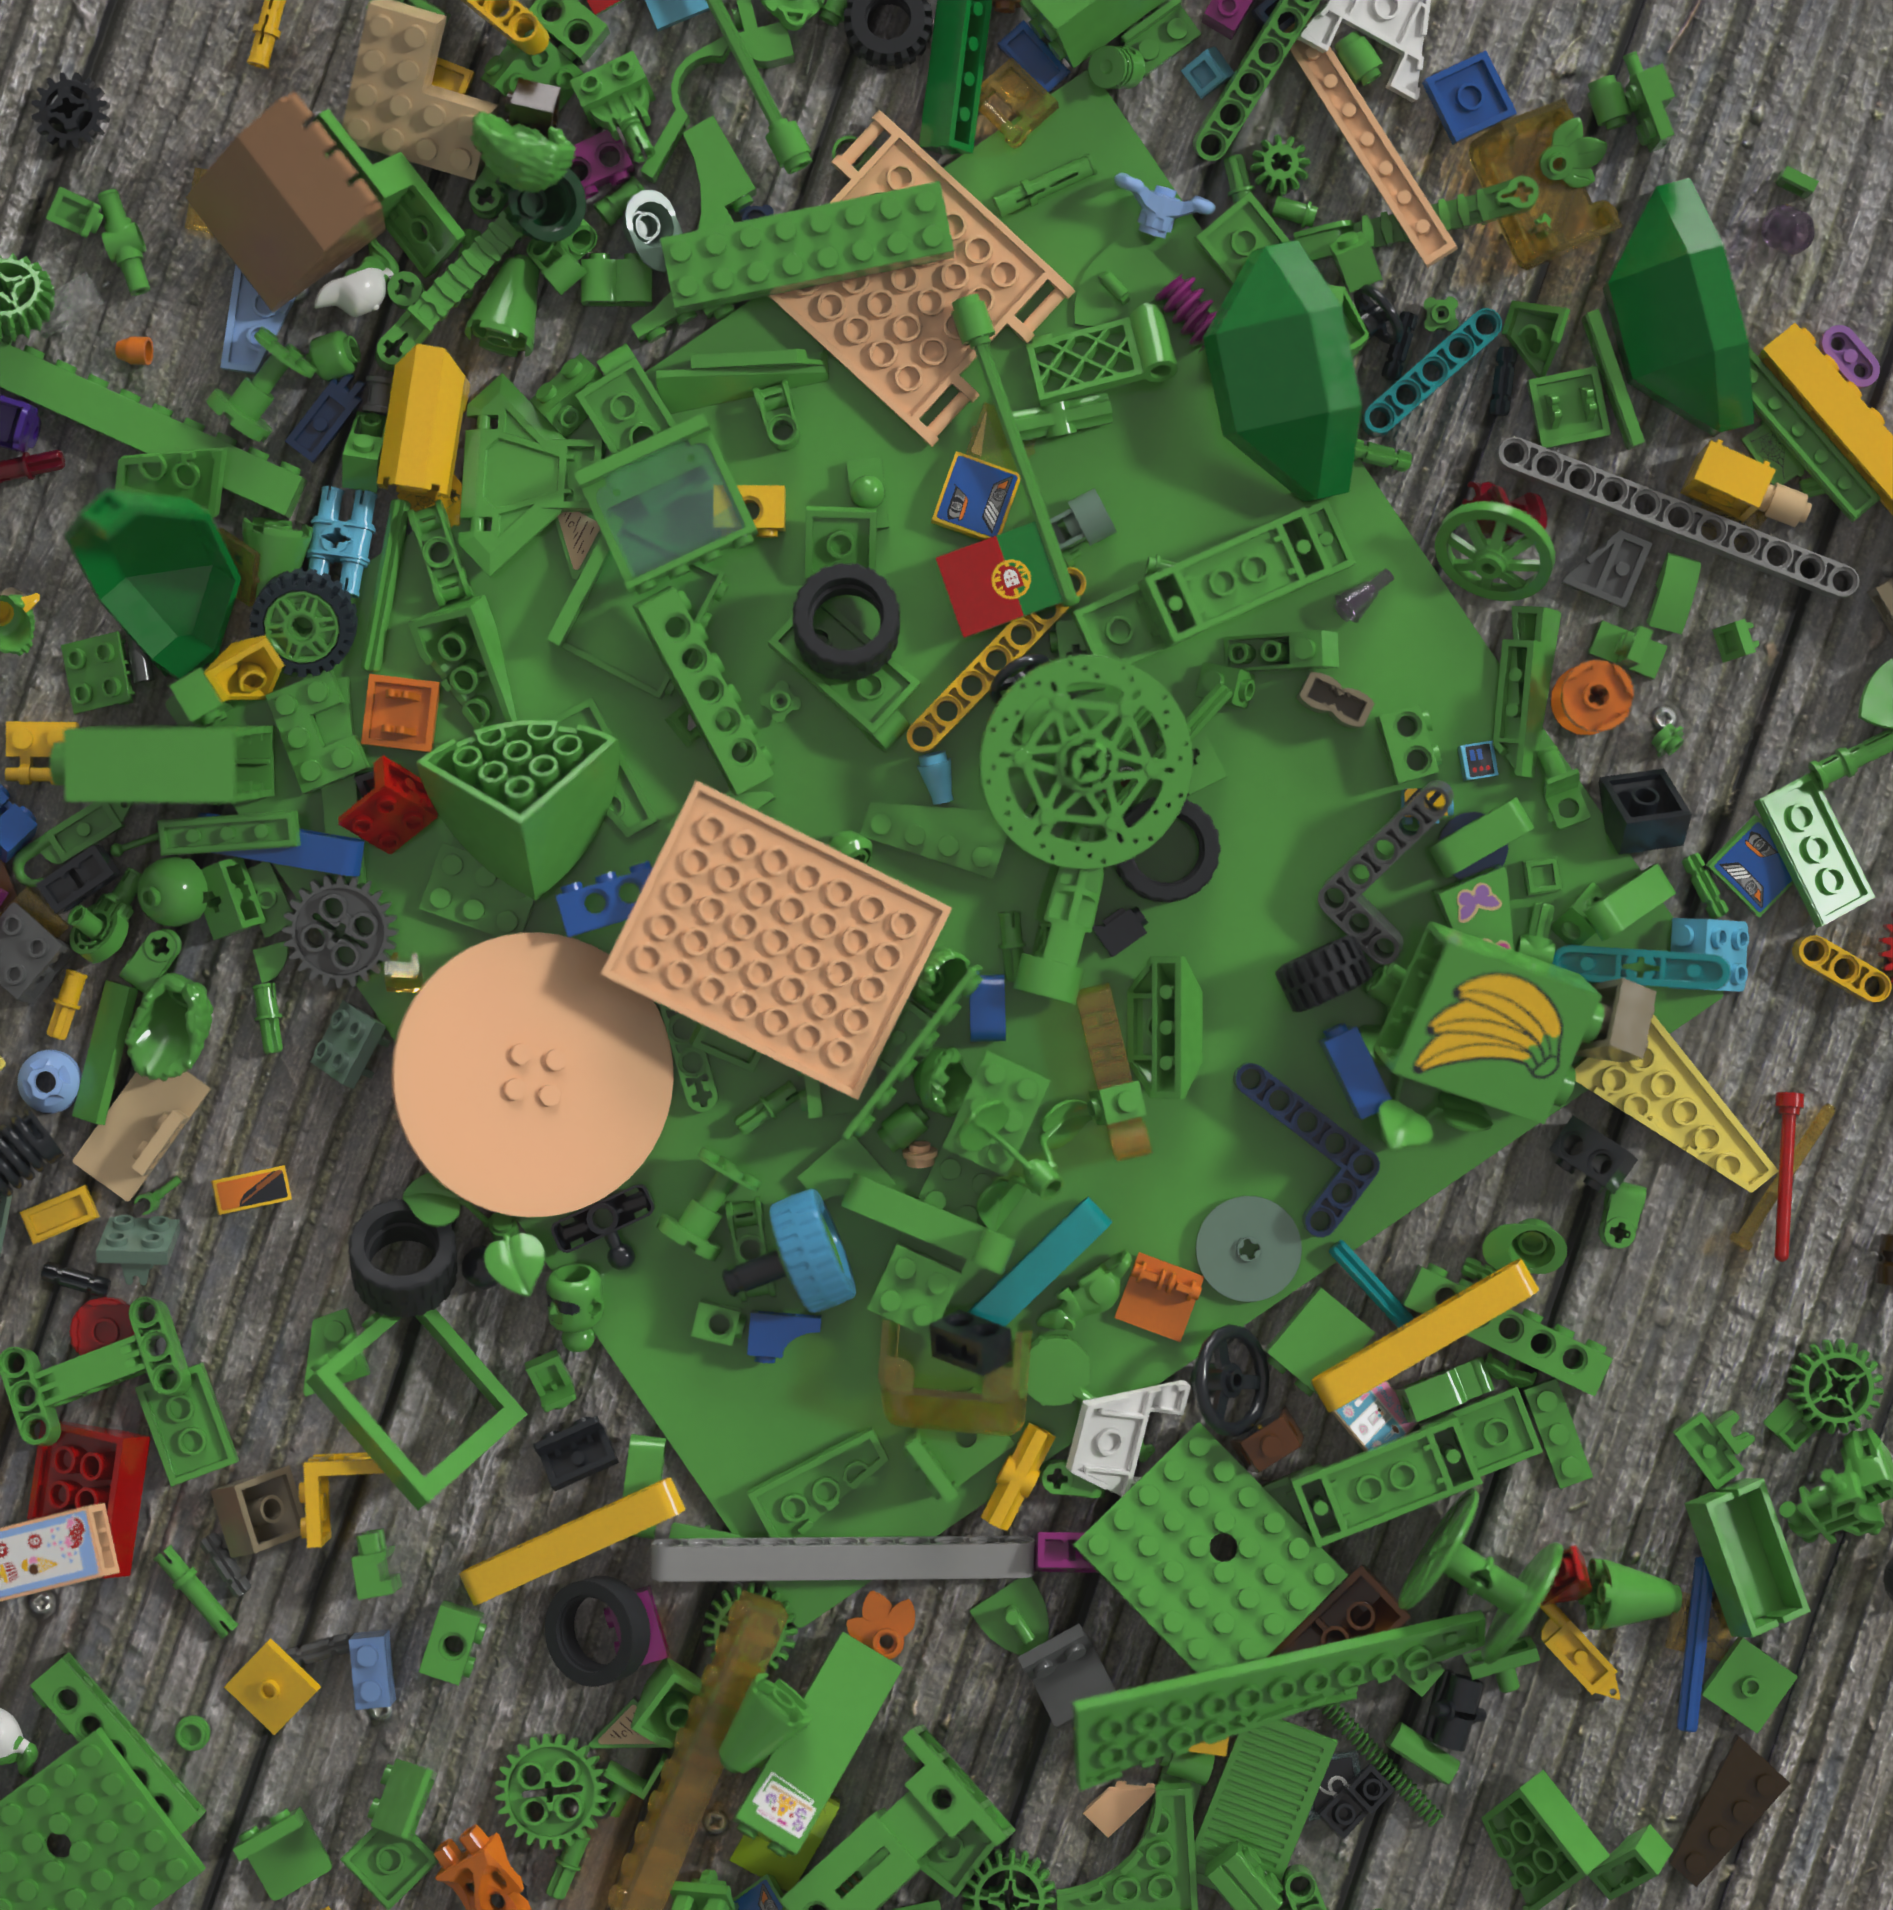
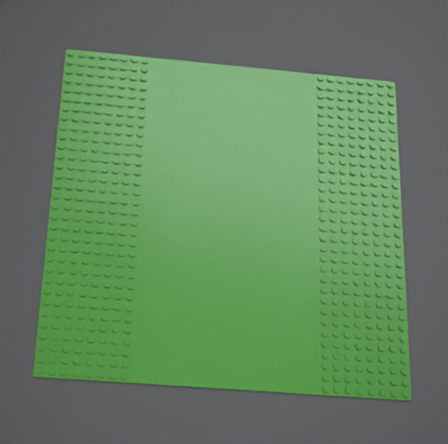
M1088 70L977 144L973 149V153L963 154L944 167L952 177L1075 290V293L1068 300L1064 298L1033 332L1034 337L1052 333L1053 337L1089 328L1075 325L1074 321L1075 298L1080 281L1092 261L1129 227L1175 278L1183 274V279L1193 276L1196 278L1191 290L1204 288L1205 291L1199 300L1201 302L1208 299L1213 300L1208 310L1209 313L1219 310L1232 287V284L1194 238L1202 229L1192 214L1176 218L1171 233L1167 232L1165 238L1138 230L1140 223L1137 221L1142 208L1131 191L1115 184V176L1118 173H1126L1130 177L1141 180L1145 187L1155 191L1156 185L1175 189L1106 88L1097 86L1090 78ZM1086 153L1090 154L1098 174L1089 176L1038 200V204L1033 207L1027 205L1005 215L1003 218L1000 217L994 205L993 196H998L1019 186L1020 181L1026 178L1030 181L1057 167L1076 160ZM1176 192L1175 198H1178L1182 201V199ZM1047 281L1017 313L1016 317L1023 323L1053 291L1054 287ZM768 296L751 299L645 373L657 391L656 370L691 369L690 354L804 349L806 352H822L827 350ZM1168 299L1160 302L1154 300L1151 304L1157 305L1163 310ZM1176 310L1169 313L1164 312L1178 365V371L1175 376L1158 383L1143 379L1072 398L1070 400L1107 393L1111 404L1113 423L1077 430V433L1051 439L1041 437L1023 442L1050 519L1070 509L1069 501L1095 488L1117 531L1115 534L1092 546L1086 540L1068 550L1070 554L1079 549L1082 554L1073 560L1075 563L1073 568H1077L1084 574L1086 588L1080 601L1072 606L1059 621L1074 620L1072 612L1139 583L1145 578V569L1149 556L1155 557L1158 554L1161 556L1160 559L1182 562L1304 507L1309 508L1327 499L1357 564L1293 593L1289 592L1132 664L1162 684L1178 704L1184 718H1187L1203 700L1195 696L1203 662L1225 666L1224 637L1317 630L1338 632L1339 668L1249 672L1255 675V692L1249 701L1248 708H1240L1225 703L1204 726V730L1227 774L1226 778L1186 797L1188 801L1193 804L1196 803L1202 807L1206 814H1209L1215 829L1217 828L1219 833L1218 839L1219 845H1221V853H1219L1218 858L1219 864L1209 883L1198 893L1186 899L1169 903L1154 902L1142 898L1133 890H1130L1122 878L1119 877L1115 865L1107 866L1105 868L1094 925L1104 926L1102 921L1121 907L1126 911L1137 906L1148 921V924L1144 926L1147 934L1114 957H1111L1093 930L1091 933L1085 932L1076 966L1084 969V974L1075 1005L1013 989L1014 982L1006 981L1005 979L1006 1041L971 1042L970 996L965 997L963 995L958 1001L962 1008L955 1018L946 1026L941 1024L936 1030L940 1037L928 1052L926 1051L924 1054L919 1052L915 1057V1060L920 1064L933 1049L954 1047L961 1053L968 1074L974 1079L980 1063L988 1050L1050 1079V1085L1018 1152L1027 1162L1033 1159L1046 1161L1039 1142V1136L1044 1133L1040 1125L1044 1116L1054 1106L1071 1099L1088 1102L1090 1099L1089 1091L1138 1081L1137 1076L1127 1062V991L1139 973L1145 968L1151 956H1185L1203 991L1202 1064L1185 1099L1150 1098L1146 1092L1147 1089L1139 1081L1147 1115L1097 1126L1095 1120L1091 1119L1066 1145L1059 1149H1049L1053 1161L1058 1166L1055 1172L1064 1180L1063 1189L1053 1199L1043 1200L1037 1193L1033 1194L1027 1188L1020 1202L996 1231L1016 1241L1003 1274L994 1272L967 1259L962 1269V1275L942 1318L959 1309L967 1312L1087 1196L1113 1221L1090 1246L1005 1326L1011 1328L1013 1361L985 1376H981L932 1357L931 1339L868 1310L869 1303L902 1231L842 1207L841 1203L845 1195L831 1197L824 1202L836 1225L852 1269L856 1285V1295L852 1299L816 1313L810 1312L803 1304L794 1285L787 1276L775 1281L777 1297L771 1298L770 1295L748 1298L747 1302L742 1303L739 1293L738 1296H730L724 1284L722 1273L726 1269L732 1270L736 1266L732 1235L727 1222L725 1202L731 1201L732 1204L754 1201V1197L760 1196L765 1219L764 1229L768 1253L777 1250L776 1238L770 1219V1206L786 1197L807 1190L797 1176L839 1141L860 1113L828 1115L809 1119L808 1111L801 1112L800 1100H797L775 1115L777 1117L776 1120L771 1118L747 1135H743L736 1126L734 1118L760 1101L759 1096L762 1095L764 1098L785 1084L787 1080L791 1081L798 1093L799 1090H806L805 1076H798L797 1070L765 1054H762L752 1073L707 1053L719 1098L713 1109L707 1112H697L690 1108L686 1101L672 1051L674 1074L672 1099L661 1135L639 1169L619 1188L601 1199H606L634 1185L643 1184L648 1188L654 1200L655 1209L651 1215L617 1230L622 1243L630 1245L635 1252V1261L628 1269L617 1270L608 1263L607 1254L610 1248L604 1237L572 1252L564 1253L559 1250L551 1233L552 1225L558 1220L584 1208L547 1217L518 1216L516 1218L526 1234L532 1235L540 1241L545 1252V1262L552 1271L566 1264L579 1263L588 1265L599 1273L603 1288L604 1314L600 1322L592 1328L594 1333L731 1533L739 1534L741 1538H770L747 1495V1490L871 1426L885 1449L889 1460L856 1489H852L840 1500V1503L830 1512L827 1511L814 1522L807 1532L798 1537L938 1536L989 1500L997 1485L995 1481L1005 1460L1009 1455L1013 1454L1018 1440L1029 1422L1056 1436L1043 1463L1072 1444L1081 1404L1075 1399L1071 1405L1042 1406L1020 1384V1355L1024 1353L1026 1348L1038 1336L1067 1334L1088 1353L1090 1358V1385L1086 1387V1390L1095 1398L1158 1385L1195 1360L1201 1345L1213 1330L1227 1324L1243 1327L1335 1264L1337 1261L1331 1256L1329 1249L1336 1242L1343 1240L1354 1251L1539 1124L1536 1121L1480 1103L1492 1119L1493 1126L1489 1130L1479 1132L1462 1131L1448 1125L1444 1120L1443 1113H1437L1428 1120L1433 1136L1427 1144L1417 1147H1406L1390 1152L1387 1144L1382 1141L1379 1135L1381 1126L1378 1112L1362 1120L1354 1116L1318 1042L1325 1038L1323 1031L1339 1023H1346L1347 1027L1355 1026L1357 1029L1362 1025L1384 1026L1389 1015L1387 1013L1388 1006L1365 992L1366 983L1312 1009L1304 1012H1293L1275 975L1278 968L1287 962L1341 937L1348 936L1321 909L1318 903V894L1326 881L1401 810L1402 789L1423 788L1431 781L1441 780L1450 785L1454 794L1453 816H1442L1439 819V823L1434 824L1362 893L1403 936V948L1392 963L1397 964L1404 970H1406L1407 965L1411 964L1429 921L1447 927L1433 890L1459 879L1453 876L1445 879L1428 847L1438 841L1443 827L1449 820L1459 814L1469 812L1486 814L1510 799L1517 797L1534 826L1532 830L1508 843L1509 849L1506 861L1503 864L1508 876L1514 951L1519 936L1528 934L1536 902L1554 906L1553 923L1573 905L1591 882H1595L1608 894L1641 872V869L1630 853L1622 855L1617 853L1605 832L1603 814L1580 780L1578 787L1591 817L1588 821L1564 830L1557 829L1543 796L1544 781L1547 780V777L1539 759H1537L1534 778L1520 777L1514 773L1515 768L1508 759L1494 747L1499 775L1463 782L1457 747L1493 741L1500 671L1499 662L1359 458L1354 460L1349 493L1303 502L1223 436L1205 349L1199 352L1203 344L1196 346L1189 344L1194 333L1187 335L1180 333L1185 321L1173 324L1172 318L1177 312ZM1006 325L989 344L1011 410L1014 412L1039 407L1040 401L1026 347L1027 343L1020 339ZM1125 331L1110 334L1105 342L1119 347L1126 337ZM1085 341L1076 343L1071 351L1084 357L1092 344ZM1099 349L1092 358V361L1105 366L1113 354ZM1050 350L1038 353L1036 357L1038 361L1050 365L1058 354ZM829 352V379L827 381L790 389L795 407L794 413L800 431V439L798 444L789 451L778 450L770 443L755 396L671 414L676 424H680L701 413L704 414L736 485H785L786 532L778 531V537L761 538L757 537V534L753 535L754 542L737 550L734 549L733 545L720 551L722 554L720 558L707 564L726 573L725 582L729 583V587L721 602L719 603L714 600L708 612L713 617L706 629L709 640L704 643L710 654L715 652L719 656L725 668L721 675L727 685L732 683L736 688L742 701L737 704L743 716L748 714L758 730V733L754 735L760 747L765 745L774 760V764L770 766L774 775L743 793L771 791L776 799L762 808L766 816L827 846L829 845V839L838 831L851 830L860 834L870 802L990 810L983 793L979 767L982 738L989 718L997 706L992 701L990 693L970 711L935 749L929 752L946 751L947 758H951L952 795L954 800L933 805L929 791L917 768L920 765L918 757L924 754L915 752L909 746L907 741L908 729L887 752L881 751L847 718V714L768 646V641L793 616V605L797 599V593L808 579L805 578L806 506L851 507L846 461L874 457L882 458L889 528L877 529L876 573L879 576H883L888 581L890 588H893L900 608V635L898 636L897 648L893 651L891 657L921 683L897 709L910 726L1010 623L1008 622L963 638L936 557L982 540L931 523L956 451L1018 473L978 357L960 376L980 396L973 403L969 402L937 436L939 440L933 447H930L915 431ZM1065 358L1058 367V370L1070 375L1078 363ZM1120 358L1112 370L1123 373L1134 370L1133 363ZM1086 367L1078 379L1089 382L1094 380L1099 372ZM1052 376L1044 386L1045 393L1060 389L1064 381ZM951 385L924 414L920 421L927 427L959 391ZM987 412L981 456L971 453V449L984 414ZM589 417L570 435L564 437L565 439L603 440ZM786 424L780 425L775 429L774 437L778 440H787L792 436L793 428ZM646 426L636 428L633 432L634 443L636 444L652 437L653 432ZM606 444L604 458L612 455ZM707 463L702 466L710 477L708 481L650 516L638 496L610 508L607 514L609 519L614 514L638 529L688 554L722 538L721 531H715L713 528L714 485H722V482L714 465ZM1021 481L1002 533L1035 521ZM754 503L745 504L752 520H755L760 512L759 507ZM461 519V524L459 526L454 525L451 528V532L462 565L468 575L474 594L473 597L485 594L496 623L517 721L550 720L593 697L613 736L618 739L619 747L659 820L627 838L606 815L596 836L578 862L554 886L534 902L524 933H549L567 937L556 896L562 894L560 887L580 881L583 888L596 884L595 877L615 871L618 878L631 874L629 867L650 861V865L653 867L670 834L664 825L679 816L695 781L726 796L734 795V793L730 791L703 738L700 736L686 747L665 721L668 716L684 704L676 689L671 696L665 694L664 698L660 700L547 640L577 582L572 579L555 520L490 578L458 544L459 532L470 531L471 520ZM485 521L484 531H491L492 521ZM1065 523L1058 524L1065 541L1072 539ZM413 532L405 536L380 671L376 673L364 671L361 669V660L381 554L370 560L367 568L363 569L359 598L351 597V603H355L357 609L358 626L356 636L345 658L332 669L336 678H350L354 735H358L360 742L369 674L442 682V679L430 664L427 666L420 657L408 622L440 608L431 587L430 576L419 543ZM439 544L432 550V559L436 563L446 561L449 556V549L445 544ZM1070 576L1075 592L1080 589V582L1074 576ZM465 595L447 601L445 606L456 601L468 599V597ZM841 595L827 600L829 604L871 640L878 634L880 617L877 609L863 598L852 595ZM1052 606L1038 611L1036 614L1041 619L1047 620L1055 615L1056 610ZM296 618V622L300 627L305 629L312 627L311 622L307 618ZM1055 625L1049 631H1054ZM1019 626L1012 630L1011 639L1018 645H1024L1030 641L1031 633L1026 627ZM1049 631L1026 655L1042 654L1051 661L1058 659V651L1051 652ZM815 633L823 643L828 644V639L825 635ZM1073 647L1072 653L1067 655V657L1086 654L1080 653L1078 647ZM696 650L687 665L684 664L685 667H692L696 664L698 660ZM996 651L987 656L986 663L989 668L997 671L1005 667L1007 660L1004 654ZM1027 666L1017 670L1008 678L1014 677L1019 672H1022ZM282 668L273 692L311 677L312 673H309L306 677H298L296 672H293L292 675L285 674V669ZM1312 672L1323 673L1335 679L1342 688H1352L1366 694L1374 702V706L1364 726L1359 729L1347 728L1335 722L1328 713H1317L1304 707L1296 697L1306 676ZM968 677L963 681L961 687L965 694L974 696L982 690V683L976 677ZM707 679L700 684L699 694L703 699L709 698L714 692V684L710 679ZM784 680L789 683V690L793 695L800 697L802 705L799 710H793L786 715L785 721L778 723L773 721L772 713L767 707H763L760 704L759 699L762 693H769L775 688L778 681ZM1051 681L1050 686L1053 691H1056L1057 688L1054 681ZM1105 684V690L1072 693L1069 695L1075 700L1116 703L1122 695V690ZM442 685L440 687L433 750L452 739L457 743L475 736V729L462 713V706L451 691L446 692ZM1009 689L1000 691V694L1004 696ZM1139 689L1132 695L1133 699L1139 694ZM175 695L166 701V708L177 725H198L190 722ZM779 698L777 700V703L779 705H782L784 703V699ZM229 700L233 709L227 711L228 718L217 725H274L275 796L232 803L238 814L298 810L300 829L325 833L322 789L309 794H302L268 701ZM950 702L942 703L937 709V715L943 721L953 720L958 712L956 706ZM1420 704L1422 711L1427 710L1430 715L1433 730L1428 731L1431 744H1437L1439 747L1442 764L1438 765L1439 773L1395 785L1376 717ZM589 707L559 723V726L577 729L579 724L602 731ZM1084 708L1094 726L1107 714L1106 710ZM727 710L718 713L715 719L719 730L727 728L731 722V716ZM1117 716L1101 731V734L1108 739L1115 732L1121 717ZM1401 717L1397 722L1398 732L1402 736L1410 737L1415 731L1414 722L1410 718ZM1154 718L1140 732L1151 757L1157 751L1154 742L1159 740L1156 733L1160 731ZM921 727L915 730L912 739L916 745L924 747L932 742L933 734L928 728ZM1544 728L1542 729L1539 751L1550 746H1556ZM1012 735L1011 744L1018 745ZM1135 739L1124 749L1131 754H1140ZM738 742L732 748V756L734 760L743 759L747 754V746L744 742ZM361 744L370 768H373V763L384 755L420 777L417 761L429 753ZM1193 750V766L1195 765L1194 758L1198 756L1196 750ZM1411 751L1407 756L1409 768L1415 771L1423 768L1425 763L1423 755L1420 752ZM1559 751L1567 772L1572 770ZM1000 752L999 756L1008 757L1009 753ZM1083 756L1079 762L1082 763L1086 757ZM619 764L614 793L620 795L625 802V812L620 819L630 829L648 819V816ZM1010 766L1008 768L1010 787L1019 807L1024 812L1030 803L1029 801L1031 799L1036 800L1022 767ZM1066 766V767L1064 768V771H1065V774H1066V775H1067V771L1069 770V769H1068V766ZM1168 767L1164 772H1173L1174 769ZM1033 770L1042 795L1046 798L1056 779V775L1053 774L1047 779L1042 780ZM1157 779L1139 803L1149 798L1157 797L1162 784L1161 780ZM1062 785L1052 807L1057 808L1072 793V790ZM613 797L609 807L616 815L621 810V803L616 797ZM1082 797L1066 810V814L1096 815L1093 807L1086 803ZM1564 800L1559 804L1558 811L1563 817L1572 818L1577 815L1579 807L1573 800ZM439 814L438 818L392 854H387L365 841L364 845L367 882L369 880L372 882L369 892L374 894L379 890H383L379 901L380 903L391 901L392 905L385 912L387 915H397V919L389 923V927L399 929V933L389 937V940L397 944L396 948L391 950L385 949L391 956V960L389 962L378 960L383 970L378 974L369 969L371 979L368 982L358 975L356 986L382 1024L386 1026V1030L395 1042L403 1017L424 983L454 956L476 944L497 937L419 909L442 842L466 850L451 833ZM1176 818L1162 837L1145 851L1134 856L1135 863L1145 876L1154 881L1162 883L1178 881L1187 876L1197 863L1199 856L1197 836L1186 822ZM1412 818L1413 824L1403 825L1410 831L1420 828L1417 818ZM1057 821L1051 829V834L1060 838L1067 825L1065 821ZM1041 826L1038 827L1034 835H1036L1039 832ZM1007 836L994 879H990L870 840L873 846L872 857L867 866L952 907L933 948L943 946L961 953L971 962L969 969L977 964L984 968L979 975L1004 974L1002 949L998 948V944L1002 943L998 913L1019 910L1021 911L1022 940L1026 942L1023 952L1024 954L1031 955L1039 921L1034 920L1051 863L1031 855ZM1388 840L1377 842V848L1382 854L1391 855L1394 853V846ZM1558 856L1563 891L1527 896L1522 861ZM273 863L295 897L300 901H303L298 891L302 887L312 892L310 882L315 879L323 886L324 876L329 874ZM1355 864L1352 866V872L1357 878L1366 879L1369 877V870L1364 865ZM632 883L623 884L619 889V897L625 903L636 902L640 895L638 887ZM1331 888L1327 890L1331 901L1336 903L1344 901V894L1339 889ZM598 893L588 895L584 901L585 908L593 914L602 912L606 905L605 899ZM329 898L326 900L328 912L333 915L342 914L343 905L338 899ZM1662 903L1607 940L1601 941L1598 934L1595 933L1581 946L1671 952L1673 916L1664 903ZM1356 913L1352 915V920L1356 926L1361 928L1369 926V919L1364 914ZM313 914V917L318 921H323L327 924H330L325 919H323L320 914ZM365 916L357 918L356 926L358 930L363 933L373 932L374 925L371 919ZM626 921L570 938L593 945L610 955ZM1572 922L1564 923V928L1568 934L1575 937L1581 935L1577 925ZM343 923L335 927L337 929L335 935L338 938L346 934V925ZM318 929L323 938L325 939L324 933L320 929ZM1550 929L1548 939L1554 940L1553 942H1555V952L1559 948L1567 946V944L1553 930ZM351 937L352 939L357 941L361 947L368 948V944L366 942ZM1382 938L1377 940V945L1381 951L1389 953L1395 950L1394 944L1389 939ZM347 946L339 948L338 955L343 962L352 963L355 961L356 956L353 949ZM1363 951L1373 973L1382 964H1377ZM1639 957L1638 963L1623 964L1624 969L1637 971L1639 978H1643L1644 972L1660 971V966L1646 964L1644 957ZM1588 982V983H1589V984H1595V983H1600V982ZM1642 985L1657 991L1654 1002V1015L1669 1034L1719 1001L1724 995V991L1672 989L1669 987ZM909 995L908 999H910L913 1003H915L922 1010L928 1013L931 1017H933L936 1014L934 1012L929 1011L926 1007H923L922 1005L916 1003L911 997V995ZM654 1001L663 1019L659 1002ZM675 1010L667 1011L669 1018L679 1013ZM680 1018L674 1023L673 1032L678 1038L686 1039L692 1035L693 1025L688 1019ZM690 1052L684 1056L683 1066L688 1072L696 1073L702 1068L703 1060L698 1053ZM1575 1056L1571 1066L1573 1067L1584 1057ZM1374 1062L1392 1099L1398 1074L1391 1072L1388 1067ZM1255 1063L1264 1068L1378 1157L1380 1162L1378 1174L1329 1236L1316 1237L1310 1234L1304 1228L1302 1219L1306 1208L1339 1166L1237 1089L1233 1077L1236 1068L1241 1064ZM876 1065L879 1088L889 1074ZM1247 1069L1242 1073L1241 1083L1245 1088L1251 1089L1258 1085L1260 1076L1255 1069ZM707 1073L698 1078H687L688 1086L696 1083L698 1090L697 1094L693 1095V1101H700L702 1106H707V1100L712 1097L711 1091H704L701 1083L703 1080H709ZM911 1074L907 1080L905 1079L903 1082L898 1080L893 1086L898 1091L896 1095L881 1111L877 1109L873 1112L872 1116L876 1118L875 1122L864 1136L862 1135L857 1139L896 1182L892 1189L917 1199L932 1166L927 1168L908 1167L906 1159L903 1158V1150L900 1148L893 1153L876 1131L882 1127L881 1122L904 1103L908 1102L911 1106L918 1103L930 1119L926 1122L929 1129L915 1141L930 1142V1146L937 1148L939 1153L956 1114L946 1118L941 1114L927 1110L915 1092ZM1404 1077L1399 1102L1423 1116L1436 1105H1441L1438 1096L1443 1090ZM1575 1081L1568 1101L1561 1107L1553 1105L1548 1117L1589 1089ZM1277 1090L1270 1095L1269 1104L1272 1109L1280 1110L1286 1106L1288 1100L1286 1093L1282 1090ZM1311 1112L1300 1114L1297 1119L1298 1128L1301 1131L1311 1130L1315 1125V1116ZM1333 1133L1327 1137L1325 1146L1330 1153H1335L1342 1149L1344 1142L1342 1136L1339 1133ZM702 1147L712 1151L719 1157L723 1156L737 1164L739 1166L738 1169L743 1173L747 1172L763 1182L757 1192L736 1181L734 1182L717 1211L722 1215V1218L710 1236L712 1241L723 1248L715 1262L694 1253L695 1250L688 1246H682L658 1230L656 1226L663 1213L679 1220L692 1198L700 1200L717 1170L697 1157ZM1360 1155L1354 1160L1353 1167L1356 1173L1364 1174L1370 1170L1371 1159L1368 1155ZM1015 1159L1007 1177L1004 1179L1009 1180L1013 1175L1024 1177V1167ZM1346 1183L1336 1184L1332 1190V1197L1336 1202H1343L1350 1195V1188ZM634 1188L624 1194L628 1197L639 1192V1190ZM1239 1196L1262 1197L1282 1207L1295 1222L1302 1244L1300 1264L1291 1282L1276 1295L1254 1302L1237 1301L1216 1291L1204 1278L1200 1296L1194 1304L1181 1342L1114 1318L1138 1252L1203 1275L1196 1258L1197 1235L1206 1216L1216 1206L1226 1200ZM604 1208L597 1209L594 1216L597 1225L600 1227L611 1226L613 1222L612 1213ZM644 1208L634 1213L636 1218L647 1214L648 1210ZM1324 1211L1315 1212L1310 1219L1311 1226L1315 1230L1324 1229L1329 1222L1328 1214ZM753 1213L738 1214L737 1216L752 1215ZM571 1217L561 1222V1225L565 1226L575 1220ZM583 1237L571 1242V1247L573 1248L584 1243ZM1249 1239L1244 1240V1247L1239 1248V1253L1246 1254L1248 1258L1254 1257L1253 1251L1258 1249V1244H1252ZM747 1240L742 1243L741 1251L745 1257L754 1259L760 1255L761 1248L756 1241ZM1126 1249L1132 1256L1131 1264L1121 1278L1119 1297L1110 1309L1101 1313L1086 1315L1081 1320L1076 1321L1073 1331L1037 1326V1321L1044 1312L1057 1308L1063 1302V1300L1056 1298L1057 1291L1067 1285L1072 1290L1079 1286L1077 1283L1078 1278L1122 1250ZM1119 1263L1112 1265L1108 1270L1115 1268ZM704 1299L741 1308L740 1317L746 1319L742 1339L735 1338L733 1346L692 1337L691 1333L699 1301ZM752 1310L822 1315L820 1333H808L795 1338L785 1347L783 1358H776L775 1363L755 1362V1356L747 1355L750 1313ZM716 1314L711 1317L710 1325L714 1331L723 1333L729 1329L730 1322L725 1315ZM974 1386L1014 1440L1015 1445L959 1486V1496L947 1504L943 1497L936 1500L925 1485V1478L927 1476L920 1468L918 1471H915L904 1456V1450L906 1449L905 1438ZM962 1427L956 1433L957 1442L963 1446L973 1444L977 1437L976 1432L971 1427ZM872 1580L765 1581V1583L769 1586L772 1593L776 1590L781 1592L778 1599L780 1604L787 1600L790 1602V1607L785 1612L787 1615L795 1613L796 1620L793 1621L794 1625L798 1628H803Z

